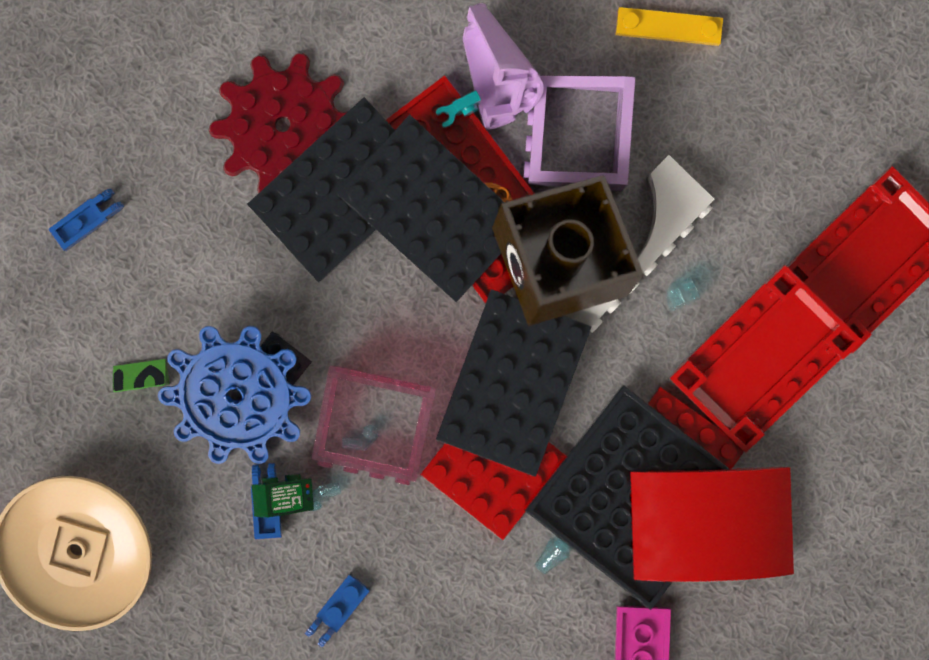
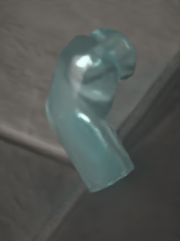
M368 424L357 437L343 436L342 449L367 450L378 438L377 428L374 425Z
M338 482L319 486L313 491L314 510L312 511L321 509L320 500L341 494Z

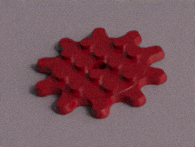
M297 53L292 56L290 65L284 71L274 70L265 56H255L250 63L253 78L249 84L241 86L233 81H225L219 88L221 97L231 105V113L225 119H217L211 122L209 133L215 139H227L233 144V153L226 159L223 165L225 173L233 177L245 170L255 171L259 177L258 193L347 113L338 111L334 106V98L344 87L342 78L334 74L322 81L313 80L309 76L310 60L304 53ZM281 118H287L290 121V127L285 132H280L276 129V122Z

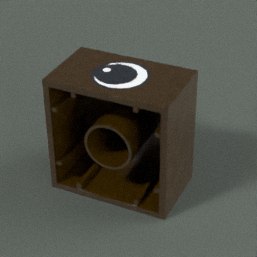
M605 175L502 203L492 230L528 326L627 297L644 275Z

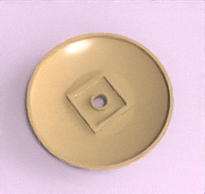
M52 477L25 488L8 503L1 513L0 583L15 605L40 623L69 631H85L100 628L126 614L135 605L146 588L152 567V549L148 532L133 506L112 488L83 477ZM70 545H79L82 549V555L73 554L70 550Z

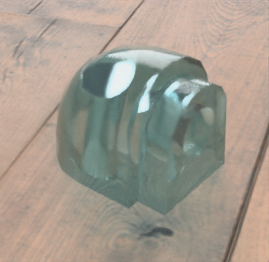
M682 276L671 283L666 293V301L670 311L680 309L701 298L691 277L684 279Z

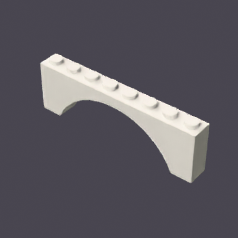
M670 155L647 177L653 197V219L647 241L637 257L646 276L657 267L658 264L655 260L661 254L666 257L676 247L673 242L679 236L684 238L694 228L691 223L698 216L703 219L712 210L709 204L714 200ZM617 299L564 316L592 326L590 331L593 333L603 322L600 317L606 311L611 314L621 302Z

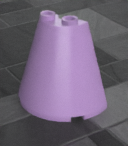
M479 3L469 6L467 19L470 23L464 29L463 42L474 91L477 90L481 98V104L478 105L481 122L486 130H491L515 121V115L523 110L525 113L529 112L540 100L544 85L539 73L487 9V6Z

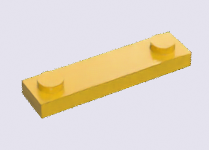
M619 7L615 35L719 46L721 44L723 18Z

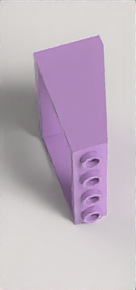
M541 76L544 85L543 94L534 106V109L528 112L527 125H532V136L527 135L525 150L530 152V162H525L524 177L528 178V185L562 187L605 175L611 191H623L628 185L635 77ZM547 87L618 92L613 173L541 171Z

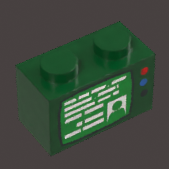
M300 473L285 475V480L279 481L278 477L261 478L262 483L251 484L254 517L269 518L314 510L312 479L301 478Z

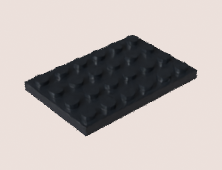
M365 97L247 203L318 283L377 231L337 195L395 131Z
M410 114L337 194L455 302L466 293L501 254L492 227L501 204L505 202Z
M491 289L436 440L536 477L592 326L565 316L528 326L519 300Z

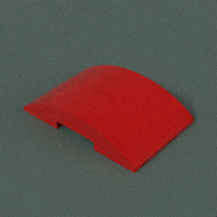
M790 467L630 472L634 580L671 582L735 581L794 574Z

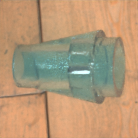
M557 536L550 538L541 556L535 563L536 568L546 575L551 569L570 556L572 548Z

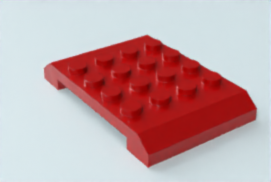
M893 166L889 167L787 265L814 294L863 340L851 353H854L872 335L871 333L929 277V203Z
M784 264L673 372L669 379L746 453L765 435V431L841 359L844 360L863 340Z

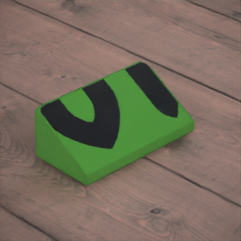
M166 359L113 366V392L170 385Z

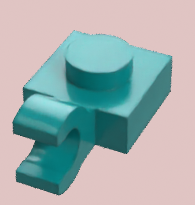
M477 90L448 106L438 108L436 110L437 116L442 113L449 115V120L442 123V127H450L454 123L456 115L458 116L463 113L464 116H468L478 110L477 106L481 104V98Z

